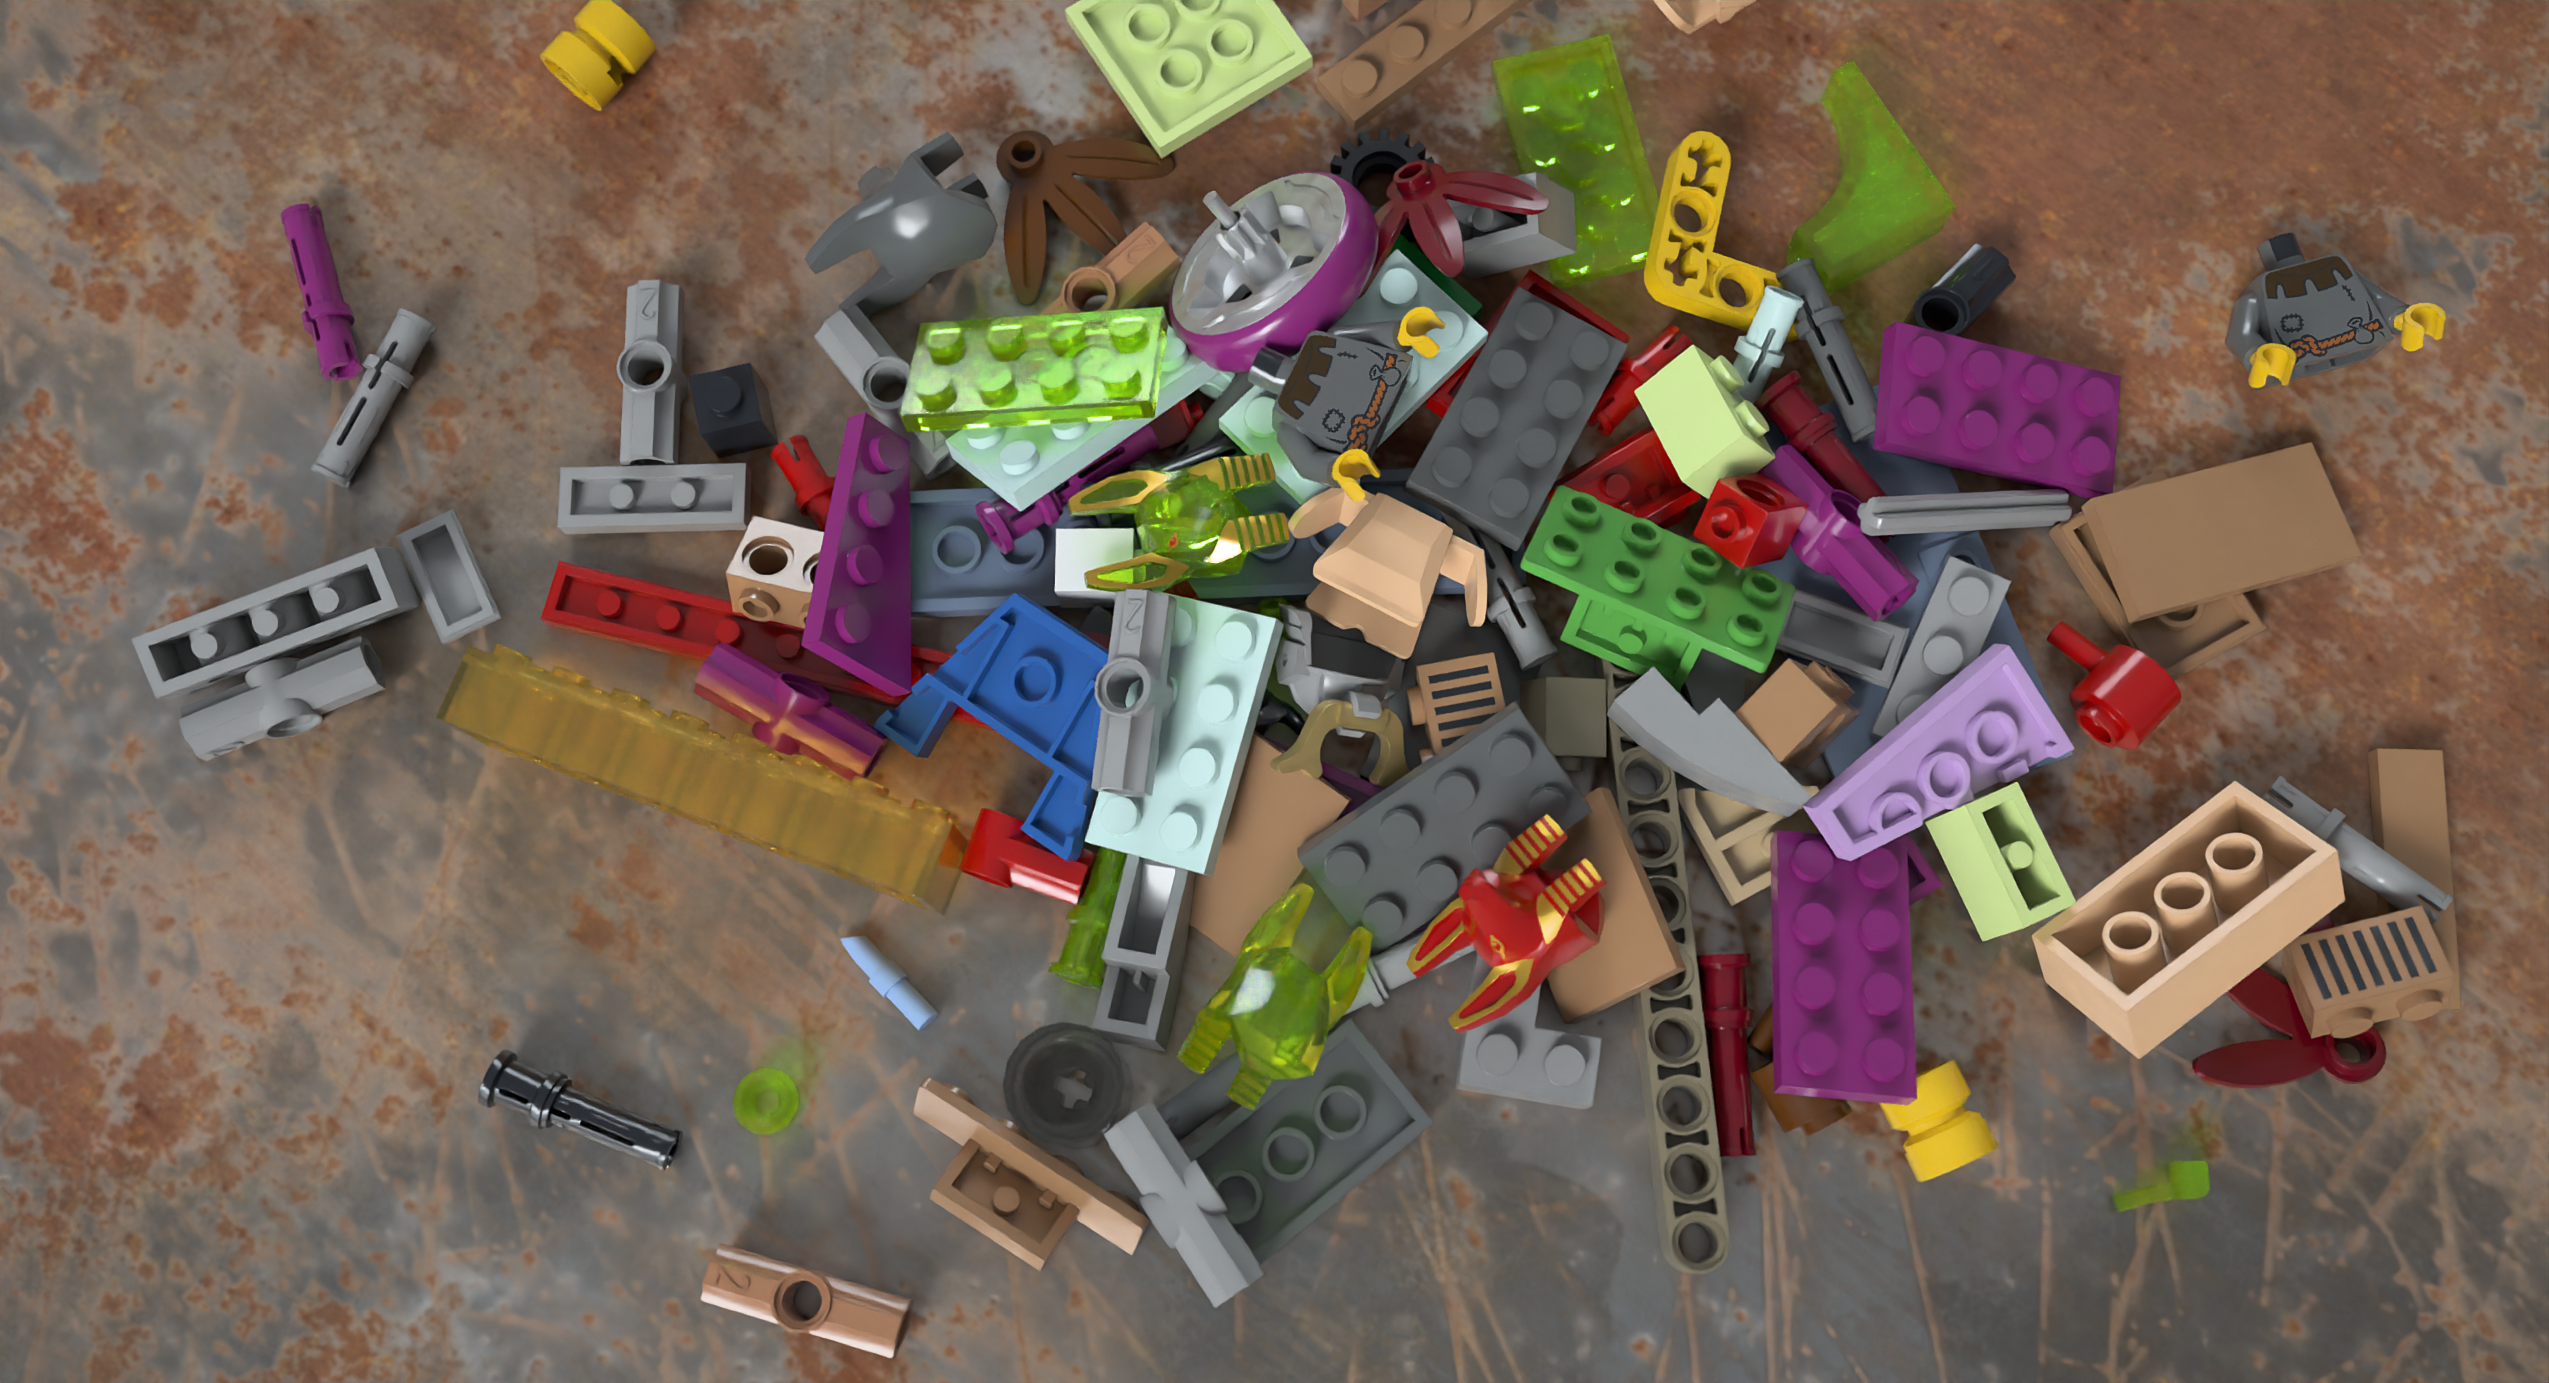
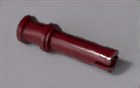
M1792 371L1781 378L1753 403L1761 414L1765 413L1786 438L1788 441L1787 445H1792L1802 456H1805L1814 469L1833 489L1845 491L1862 503H1868L1872 497L1887 496L1834 432L1838 427L1835 423V416L1831 412L1823 413L1800 386L1802 377L1797 371ZM1878 535L1884 544L1889 541V538L1896 536Z
M1737 953L1696 956L1720 1157L1757 1155L1753 1132L1747 1028L1753 1027L1752 1021L1756 1019L1755 1010L1748 1008L1745 967L1752 964L1751 954Z

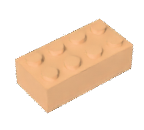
M2234 781L2076 901L2077 904L2068 907L2032 934L2045 982L2135 1057L2140 1059L2345 901L2338 850Z

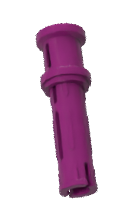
M1146 424L1061 483V489L1056 492L1051 490L1028 506L1025 511L1010 520L1008 518L1019 510L1002 497L991 504L986 501L980 502L975 506L976 514L996 547L1002 553L1007 554L1014 550V542L1043 523L1049 526L1057 523L1060 520V516L1063 515L1062 508L1069 504L1070 498L1080 492V484L1090 480L1096 484L1116 475L1150 452L1158 450L1159 442L1150 425ZM1115 450L1117 451V453L1114 456L1110 457L1106 461L1102 462L1098 466L1094 467L1090 471L1078 477V474L1081 471L1098 462L1099 460L1106 457Z

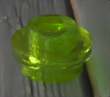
M773 1068L758 1069L746 1075L738 1084L733 1098L734 1112L738 1121L747 1130L762 1135L775 1134L786 1129L796 1118L800 1108V1092L795 1081L788 1074ZM773 1089L779 1098L778 1106L772 1113L764 1114L758 1107V1099L764 1091Z

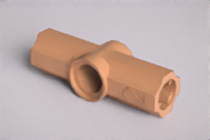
M1145 221L1094 267H1083L1072 272L1063 283L1061 296L1009 340L1007 344L1030 372L1038 378L1064 361L1070 353L1083 348L1114 327L1120 319L1128 316V312L1176 271L1182 262L1159 232ZM1098 295L1107 296L1105 304L1100 309L1089 313L1083 312V307L1090 298Z
M724 1243L719 1244L713 1258L709 1261L702 1282L703 1292L701 1301L777 1323L790 1332H807L893 1359L897 1357L898 1351L905 1340L914 1302L911 1299L837 1278L824 1270L807 1269ZM806 1281L816 1285L822 1297L821 1308L818 1314L811 1320L801 1317L794 1306V1294L798 1287Z

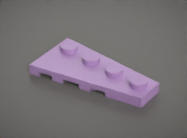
M1993 644L1807 801L1803 807L1837 858L1852 861L1922 826L1923 819L1943 809L1954 810L1974 800L1973 794L1999 781L2008 783L2030 772L2028 767L2048 757L2058 758L2075 748L2010 645Z

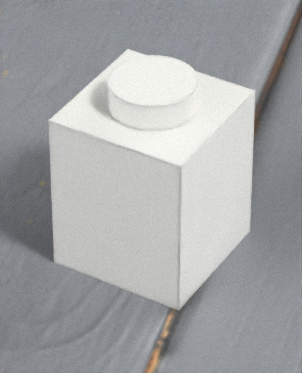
M1134 528L1056 529L1055 593L1062 608H1093L1096 604L1101 608L1115 607L1116 592L1125 591L1126 589L1090 585L1087 582L1086 571L1149 553V549H1139ZM1150 562L1102 572L1097 577L1104 581L1128 584L1150 581Z

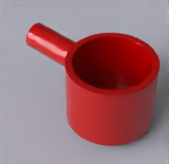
M2064 621L2059 622L2046 639L2047 642L2089 672L2070 692L2069 699L2075 710L2074 718L2078 725L2092 739L2104 746L2111 748L2117 746L2126 750L2137 749L2181 702V692L2172 677L2157 662L2137 649L2126 645H2116L2106 653Z

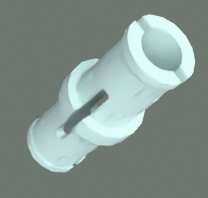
M1767 285L1765 288V295L1747 335L1739 336L1734 347L1736 352H1738V356L1733 366L1744 382V385L1738 391L1744 401L1748 400L1752 404L1760 397L1772 368H1780L1785 357L1781 348L1799 308L1804 303L1803 299L1799 296Z

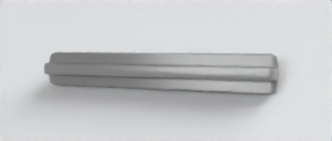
M2038 489L1872 497L1868 503L1859 505L1857 515L1861 519V530L1867 535L1878 536L2056 526L2060 521L2068 520L2072 515L2073 509L2068 505L2069 495L2064 490Z

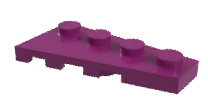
M867 412L847 419L801 645L890 696L895 697L911 693L910 442Z

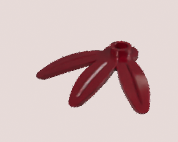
M1423 160L1413 161L1402 166L1395 172L1393 181L1387 188L1386 194L1389 201L1374 214L1379 232L1376 262L1365 287L1356 300L1361 298L1370 287L1408 218L1414 237L1427 258L1445 276L1454 277L1464 270L1465 251L1457 218L1446 200L1495 210L1536 215L1547 209L1550 203L1549 199L1529 184L1501 173L1456 171L1446 174L1441 165L1427 163Z
M2328 913L2300 936L2336 926ZM2258 967L2225 994L2249 1016L2266 1027L2289 1037L2290 1040H2254L2223 1046L2195 1058L2192 1062V1069L2203 1080L2236 1088L2278 1086L2308 1077L2321 1069L2337 1081L2347 1084H2360L2373 1079L2381 1071L2386 1061V1047L2381 1035L2373 1026L2361 1034L2347 1038H2335L2332 1034L2311 1038L2291 989ZM2347 1043L2354 1046L2359 1052L2360 1060L2349 1062L2343 1059L2337 1052V1045Z

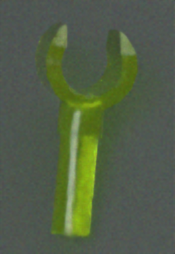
M2205 1161L2168 1162L2170 1184H2154L2114 1195L2115 1207L2118 1212L2158 1201L2203 1198L2210 1189L2208 1164Z

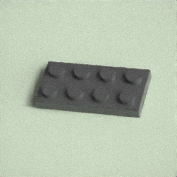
M1517 287L1410 475L1403 491L1517 552L1628 345L1530 292Z
M1514 701L1297 848L1299 860L1351 929L1354 931L1357 928L1366 935L1364 946L1370 954L1378 955L1440 914L1452 901L1460 897L1458 892L1461 884L1475 868L1481 871L1492 870L1505 846L1546 814L1563 830H1566L1592 813V810L1519 705Z
M1348 1019L1255 1094L1253 1101L1249 1099L1246 1102L1251 1105L1249 1109L1243 1106L1239 1107L1188 1148L1185 1153L1191 1162L1196 1159L1229 1210L1225 1213L1238 1235L1242 1236L1260 1266L1434 1122L1354 1022Z

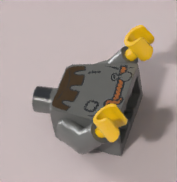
M2285 233L2268 239L2257 247L2266 272L2257 276L2239 294L2238 300L2233 305L2225 345L2236 359L2250 371L2249 385L2258 391L2281 384L2289 385V382L2366 362L2394 339L2392 334H2401L2400 343L2404 350L2409 352L2416 351L2423 346L2424 334L2432 336L2435 340L2443 338L2446 313L2436 304L2418 303L2410 306L2389 295L2358 270L2353 269L2348 259L2341 254L2336 253L2305 261L2295 234Z
M1424 306L1416 307L1410 310L1401 320L1332 327L1327 332L1310 331L1296 360L1265 346L1261 347L1254 359L1247 381L1278 395L1272 409V428L1277 432L1279 446L1302 478L1334 488L1342 487L1348 497L1354 502H1360L1365 498L1366 493L1360 486L1361 480L1367 474L1373 475L1376 478H1379L1381 472L1371 459L1410 379L1413 356L1405 352H1409L1414 348L1425 358L1435 357L1439 352L1440 346L1432 338L1424 335L1432 329H1444L1446 324L1430 308Z

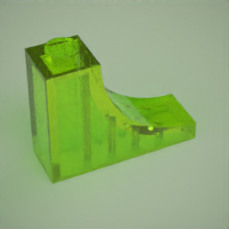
M1853 60L1832 71L1820 99L1834 125L1839 145L1840 170L1835 193L1818 213L1795 229L1785 251L1787 266L1805 258L1814 259L1817 272L1829 296L1940 233L1956 208Z

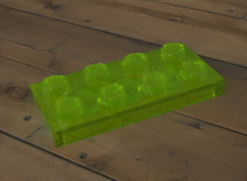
M1609 34L1492 61L1491 75L1520 175L1534 172L1544 174L1549 177V180L1574 193L1577 253L1545 261L1551 283L1560 289L1645 268L1659 198Z
M1155 307L921 323L900 411V417L907 432L1155 418L1168 330L1164 308Z

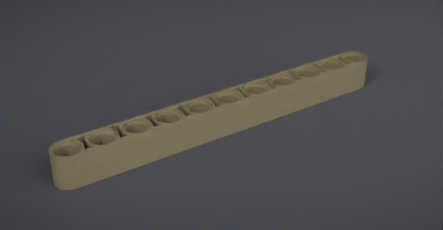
M1594 655L1596 679H1606L1607 714L1614 700L1635 683L1641 675ZM1606 715L1605 761L1608 788L1613 795L1631 840L1634 832L1646 829L1657 833L1663 841L1664 855L1662 857L1646 859L1639 854L1638 856L1654 893L1665 897L1670 903L1672 915L1667 924L1686 966L1685 970L1679 972V983L1676 989L1670 991L1661 990L1653 985L1632 996L1659 1242L1663 1257L1672 1267L1681 1272L1705 1274L1715 1271L1724 1263L1729 1253L1730 1236L1674 770L1638 745ZM1635 766L1648 769L1655 776L1657 791L1648 795L1632 791L1626 783L1625 771ZM1660 1023H1674L1684 1031L1687 1038V1047L1681 1057H1669L1658 1049L1655 1042V1031ZM1671 1088L1682 1089L1693 1099L1695 1105L1694 1115L1686 1125H1677L1671 1122L1664 1114L1662 1108L1663 1098ZM1680 1155H1688L1694 1158L1699 1163L1703 1173L1699 1188L1690 1194L1678 1190L1670 1177L1671 1165ZM1690 1223H1697L1708 1232L1710 1238V1250L1707 1256L1695 1263L1687 1260L1681 1254L1678 1246V1237L1681 1230Z

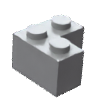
M1476 953L1473 960L1468 997L1481 985L1491 971L1490 967L1478 953ZM1540 984L1530 998L1505 1016L1463 1033L1455 1089L1585 1110L1593 1106L1602 1038L1535 1028Z

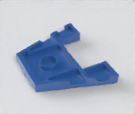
M1013 593L956 646L958 651L933 674L927 673L911 687L913 693L894 710L888 709L877 719L873 727L915 757L928 758L956 708L960 706L1053 770L1052 776L1025 820L1021 830L1065 861H1077L1082 852L1096 791L1091 789L1101 707L1095 698L1094 684L1098 673L1107 664L1109 650L1027 596Z

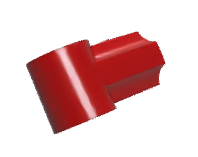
M981 808L958 870L1000 887L1012 889L1013 885L1079 907L1091 882L1097 854L1082 848L1077 861H1065L1022 831L1021 827L1024 821L998 811Z

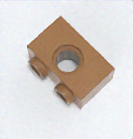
M1788 658L1734 715L1780 763L1806 769L1860 713L1848 702L1855 692L1829 667L1823 668L1816 661H1813L1809 666H1805Z

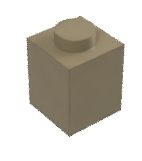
M1542 677L1520 682L1521 710L1566 772L1583 771L1582 760L1606 757V679Z

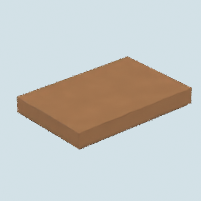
M2160 468L2122 490L2165 480L2168 477L2163 469ZM2083 511L2059 523L2048 532L2120 645L2132 647L2146 654L2157 662L2173 680L2178 679L2267 628L2244 593L2129 623Z
M1255 730L1252 735L1213 876L1195 872L1189 923L1238 960H1240L1244 939L1260 915L1287 890L1294 887L1305 871V866L1298 858L1297 848L1337 822L1353 800L1322 777L1312 778L1300 770L1286 774L1274 771L1270 766L1272 759L1282 755L1285 751ZM1280 906L1265 917L1253 939V945Z
M1599 787L1583 796L1588 802L1592 813L1564 830L1568 838L1540 865L1542 869L1568 871L1586 858L1606 881V884L1599 889L1605 901L1604 927L1599 943L1573 960L1552 969L1546 976L1565 1024H1576L1686 969L1610 789Z

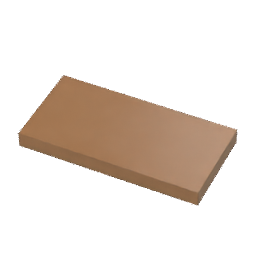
M2312 442L2091 498L2081 506L2129 623L2348 565L2362 557V553Z

